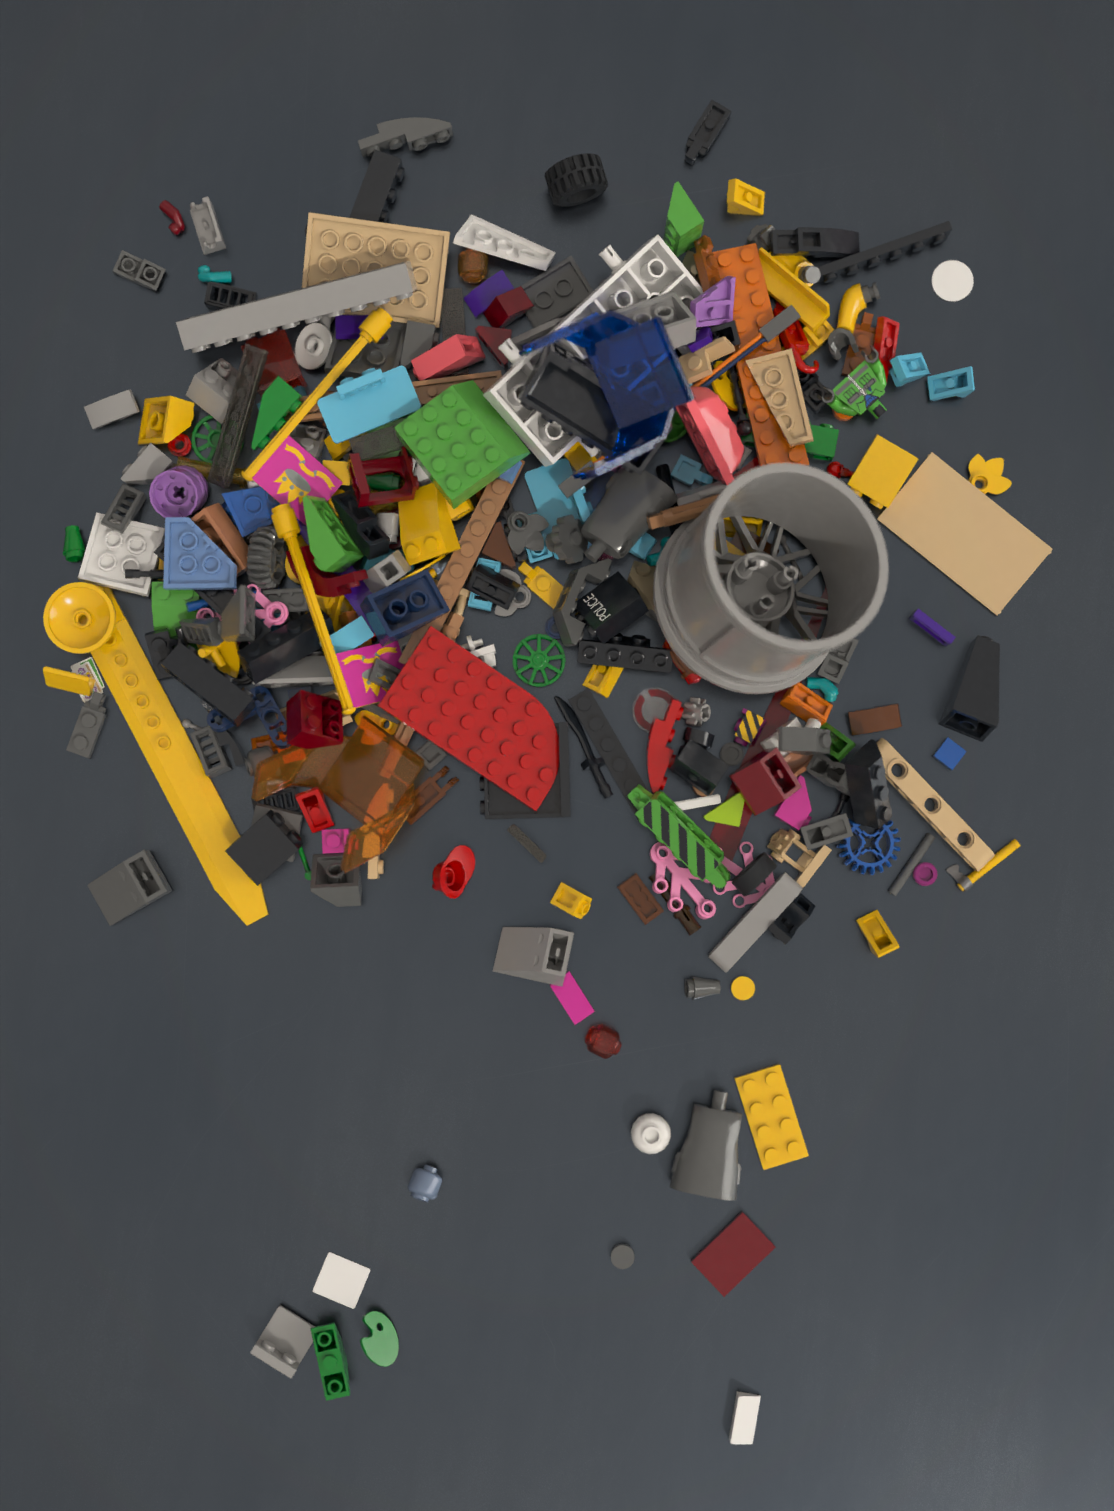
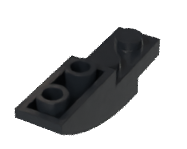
M798 227L795 230H772L770 232L772 256L814 255V257H848L860 252L859 232L834 228Z

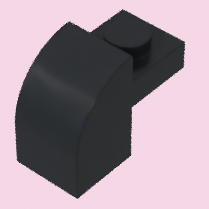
M799 893L768 927V930L772 932L776 939L781 940L786 945L792 939L797 929L810 917L816 906L803 894Z

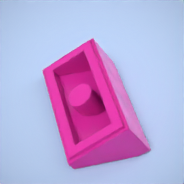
M570 971L565 974L563 987L549 984L574 1025L595 1012Z

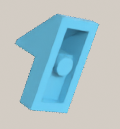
M921 352L896 356L890 360L892 368L889 372L896 387L930 374Z
M971 366L927 377L929 397L932 401L953 396L965 398L975 390L973 368Z

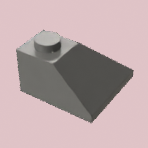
M245 585L239 586L222 612L221 621H218V634L226 642L255 641L256 594Z
M359 852L313 854L311 892L337 907L361 906L362 879Z

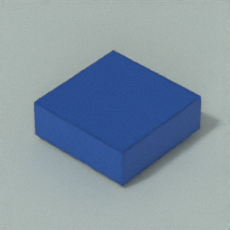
M947 737L933 754V757L948 769L953 770L967 751Z

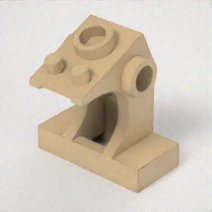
M781 828L771 837L770 843L767 846L773 851L770 855L781 864L785 861L800 872L795 881L804 888L832 850L826 845L820 846L816 852L807 850V847L799 841L801 838L799 834L792 829H789L787 832ZM792 844L803 851L796 862L785 854Z

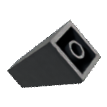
M979 635L971 642L939 725L981 742L997 728L999 723V643L994 642L987 636Z

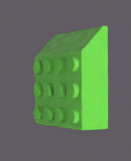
M474 380L450 386L394 427L398 439L453 509L530 454V451L512 428L482 395L483 392Z

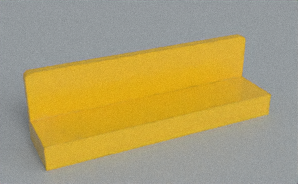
M760 247L758 249L768 294L785 309L792 304L801 316L798 320L814 332L830 316L829 303L764 248Z

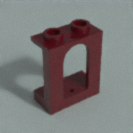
M405 447L401 448L400 456L361 461L359 453L349 454L347 468L358 507L414 500L415 492L419 489L418 477L413 475L412 457L407 455ZM396 472L405 480L404 486L400 489L370 493L365 475Z

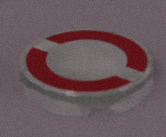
M659 687L643 690L636 697L632 705V716L635 724L641 730L649 733L654 716L663 719L671 697H675L669 691Z

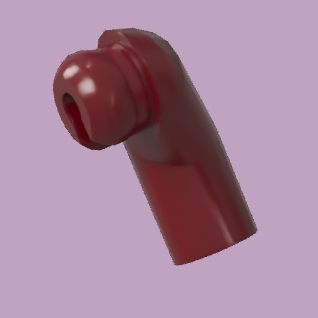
M167 200L162 201L159 206L160 210L173 221L169 225V229L174 235H179L185 229L181 214Z

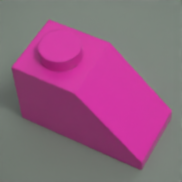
M801 775L797 777V780L802 788L781 802L772 815L796 831L800 830V827L808 825L812 818L809 816L812 809L805 778Z

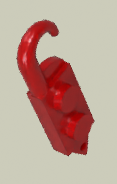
M777 301L773 310L774 318L785 310ZM797 320L780 333L779 336L785 350L792 348L796 367L804 373L812 374L819 369V363L815 360L813 362L814 366L811 367L803 362L801 356L805 355L809 350V342L799 320Z

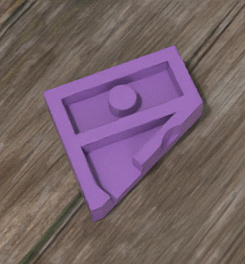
M726 276L690 302V311L697 318L696 327L720 325L733 321L736 277Z

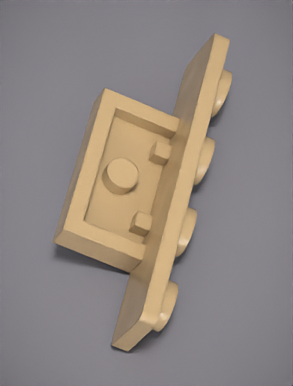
M726 337L717 338L693 353L689 352L679 358L672 359L662 366L654 368L643 380L649 384L659 379L662 385L666 383L667 389L672 393L713 374L710 362L734 352V345Z

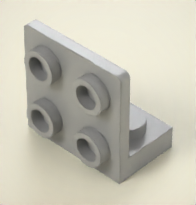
M280 1305L250 1353L289 1378H292L313 1343L311 1328L315 1326Z

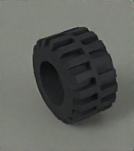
M578 154L565 158L551 166L544 175L552 202L556 206L568 207L588 202L602 194L609 185L601 159L597 154Z

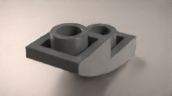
M124 250L121 251L113 269L114 274L154 291L157 290L166 269L146 259L142 260Z

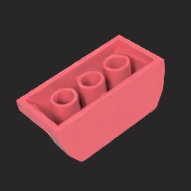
M689 387L675 392L670 398L708 474L719 482L729 485L735 480L732 473L741 463L745 449L737 433L738 429L728 414L727 406L716 393L707 387Z

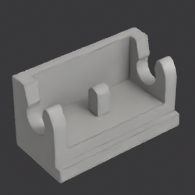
M209 197L202 198V204L199 205L191 202L190 213L203 254L206 255L226 249L215 210Z

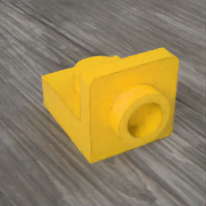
M561 882L550 903L572 916L582 919L590 909L592 898Z

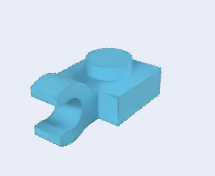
M682 454L670 475L672 478L692 487L694 481L701 486L711 484L714 478L700 471L701 463Z

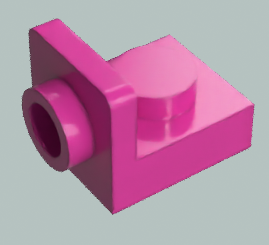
M350 828L322 830L323 854L352 852V847L356 846L355 833H351Z

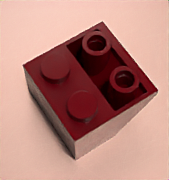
M300 690L286 702L287 744L305 749L341 745L343 743L342 705L339 700Z
M777 747L764 749L729 775L754 816L785 801L802 788Z

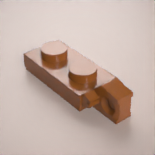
M703 235L694 241L696 254L693 256L702 290L705 292L718 283L721 278L718 272V262L712 253L713 243L710 237Z
M864 312L861 324H855L853 336L857 342L859 352L854 353L851 345H848L841 375L848 376L865 360L861 355L862 351L867 356L871 354L872 349L870 346H873L876 328L871 327L874 314Z

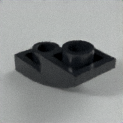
M797 368L804 402L817 414L827 405V403L818 399L817 395L819 394L824 397L827 391L818 380L819 376L816 373H804Z

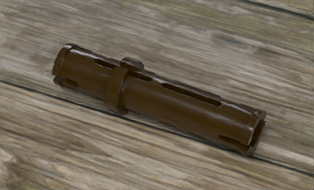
M655 873L648 877L652 883L655 881ZM664 877V879L668 883V889L667 891L661 893V896L664 898L666 903H668V901L670 900L669 894L671 884L667 880V878ZM658 882L657 888L663 890V884ZM672 901V906L675 909L678 908V902ZM683 902L682 909L674 912L673 916L675 919H679L690 936L699 930L701 925L698 924L689 911L691 909L689 905L686 906Z

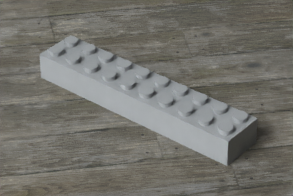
M406 261L185 318L176 322L184 350L191 349L192 353L210 348L212 343H214L215 347L233 342L232 338L235 337L237 341L249 339L255 336V332L258 331L261 336L273 333L278 330V326H282L283 330L296 327L300 324L299 321L305 320V323L308 324L319 321V319H322V315L325 314L328 315V318L336 317L345 313L344 309L350 308L351 312L363 310L368 307L367 303L373 302L374 306L388 303L391 297L396 296L397 300L406 299L413 295L412 292L417 289L411 262Z

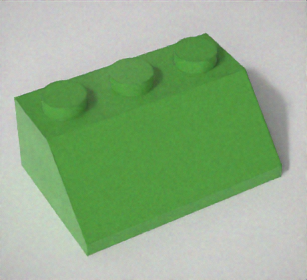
M676 182L673 187L663 239L675 256L679 257L695 246V240L701 238L704 219L680 183Z

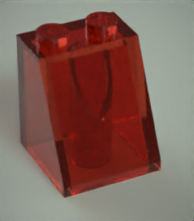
M278 329L260 339L258 337L251 338L241 346L256 390L261 398L278 376L293 389L298 386H308L285 330Z

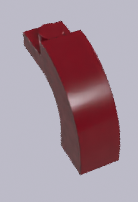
M310 545L300 547L315 594L318 596L338 597L352 593L351 588L360 586L361 580L368 579L366 569L344 575L322 571L314 563L315 557L310 551ZM286 551L291 570L299 581L290 551Z

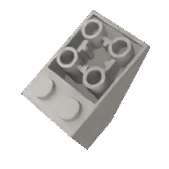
M503 927L493 972L563 987L574 933L554 928Z

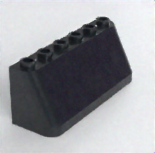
M551 340L543 350L519 394L522 406L531 411L533 409L542 413L541 417L547 422L558 423L562 426L561 429L568 435L573 436L575 434L582 438L581 442L589 448L593 449L595 446L602 451L601 454L608 460L613 461L615 459L622 463L621 467L630 473L635 471L639 475H641L673 428L669 416L660 408Z

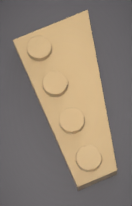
M792 348L746 360L745 362L789 446L793 447L813 442V435Z

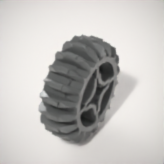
M274 526L258 527L253 533V538L250 539V546L247 547L246 566L248 567V579L251 584L257 585L262 590L278 588L279 584L282 583V578L285 577L288 545L283 538H278Z

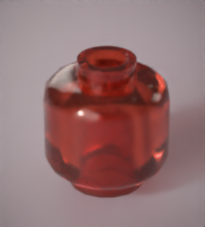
M604 1024L592 1026L585 1036V1044H587L588 1051L603 1059H608L613 1054L617 1055L620 1051L622 1043L620 1042L618 1031Z

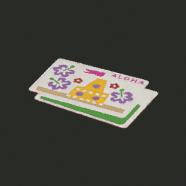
M92 657L71 666L72 673L88 676L95 680L91 696L80 694L84 703L91 700L94 691L103 693L102 689L105 686Z

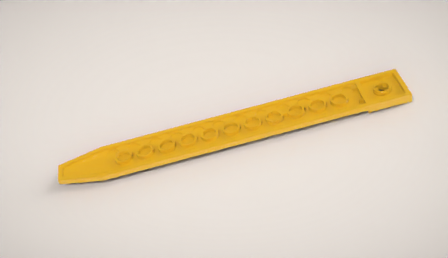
M95 585L103 590L111 599L115 608L116 623L109 640L103 646L90 653L214 890L248 926L269 914L261 883L257 886L225 852L241 835L211 778L206 776L198 753L182 726L159 679L157 680L155 671L112 589ZM86 616L81 617V624H85L87 622Z

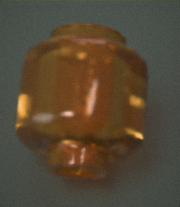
M466 248V250L461 251L458 255V275L467 283L481 282L488 274V255Z

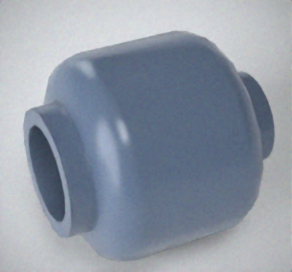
M424 1165L423 1169H414L407 1186L411 1192L410 1196L427 1203L429 1199H435L442 1184V1178L436 1174L438 1169L428 1165Z

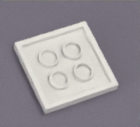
M96 512L78 580L149 597L153 579L150 577L125 579V569L140 571L156 570L159 557L154 551L164 542L165 528L131 521L124 533L121 534L102 525L101 521L105 514ZM113 517L110 520L111 522L118 525L122 523L121 521Z

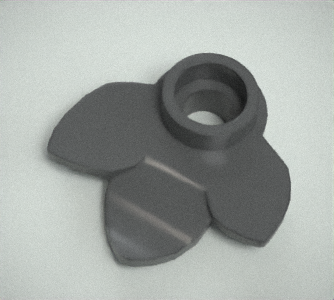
M522 511L513 512L507 520V526L510 530L507 541L511 550L517 555L525 547L532 551H542L544 549V540L541 531L549 526L547 520L539 514L527 515ZM515 520H520L522 527H517Z

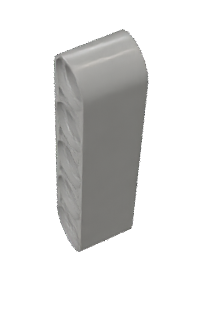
M784 872L708 955V958L726 973L799 895L803 887Z

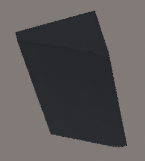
M478 564L466 589L508 610L520 588V584L482 564Z

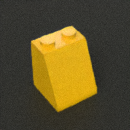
M876 434L847 484L851 486L850 489L859 497H862L863 494L870 497L869 503L879 509H882L883 506L889 508L918 461V458Z

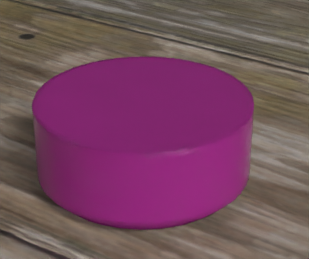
M921 862L915 867L912 876L917 884L929 886L936 881L937 870L931 863Z

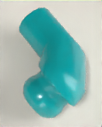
M807 677V688L820 689L824 693V699L827 702H834L837 699L838 688L829 679Z

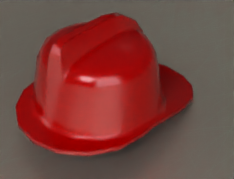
M465 845L455 847L445 861L438 863L434 867L432 873V888L434 890L441 891L447 897L453 899L461 895L475 869L474 853L469 847Z

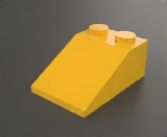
M433 482L419 487L415 492L414 500L398 502L401 546L406 561L410 566L461 549L444 496Z

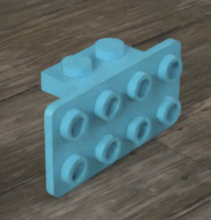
M398 366L382 373L381 368L378 370L375 368L362 372L361 377L343 379L339 382L340 385L336 386L337 392L320 398L317 401L330 436L336 444L405 417L421 408L418 396L404 366Z
M565 458L556 461L553 465L541 466L525 473V480L536 510L549 523V526L544 530L546 536L551 533L552 527L557 525V518L573 515L575 519H580L584 525L587 518L594 511L590 501L586 502L583 496L586 493L585 486L568 499L558 488V485L573 475L570 463ZM552 552L554 558L557 559V560H560V559L558 558V555H557L556 553Z

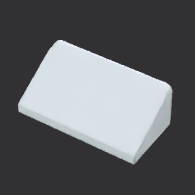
M737 1391L729 1434L730 1444H753L760 1395Z

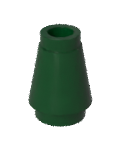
M395 472L366 475L370 490L384 492L400 489V475H395Z

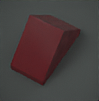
M520 286L496 296L483 314L492 327L504 328L533 308L534 305L523 287Z
M486 326L476 327L477 337L504 370L508 369L509 360L498 347L508 338L512 339V329Z

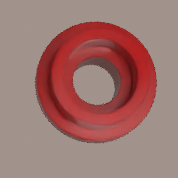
M183 433L168 443L169 451L177 457L187 455L192 447L191 440ZM178 442L184 443L182 449L176 448Z

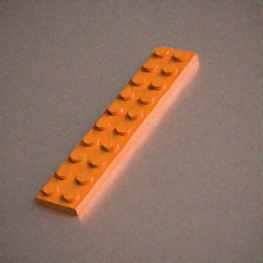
M756 243L712 252L718 262V272L721 280L729 275L736 277L733 321H736L741 344L734 346L735 351L733 354L756 337L759 333L758 330L774 318ZM776 336L769 343L763 342L736 363L747 415L752 426V436L759 466L774 463H795L809 466L805 444L789 446L745 362L746 360L782 351L779 336Z

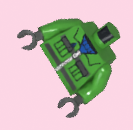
M872 345L870 346L872 353L867 356L862 351L861 355L865 360L833 390L824 386L823 388L827 391L824 397L819 394L817 395L818 399L827 403L836 413L852 417L855 415L860 416L868 409L878 419L887 411L878 400L885 393L884 389L887 385L885 370L878 358V351Z

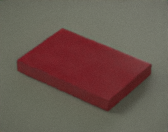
M741 1211L691 1260V1263L725 1297L776 1247Z

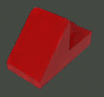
M314 787L295 795L312 833L334 826L333 818L325 803L323 791L319 787Z

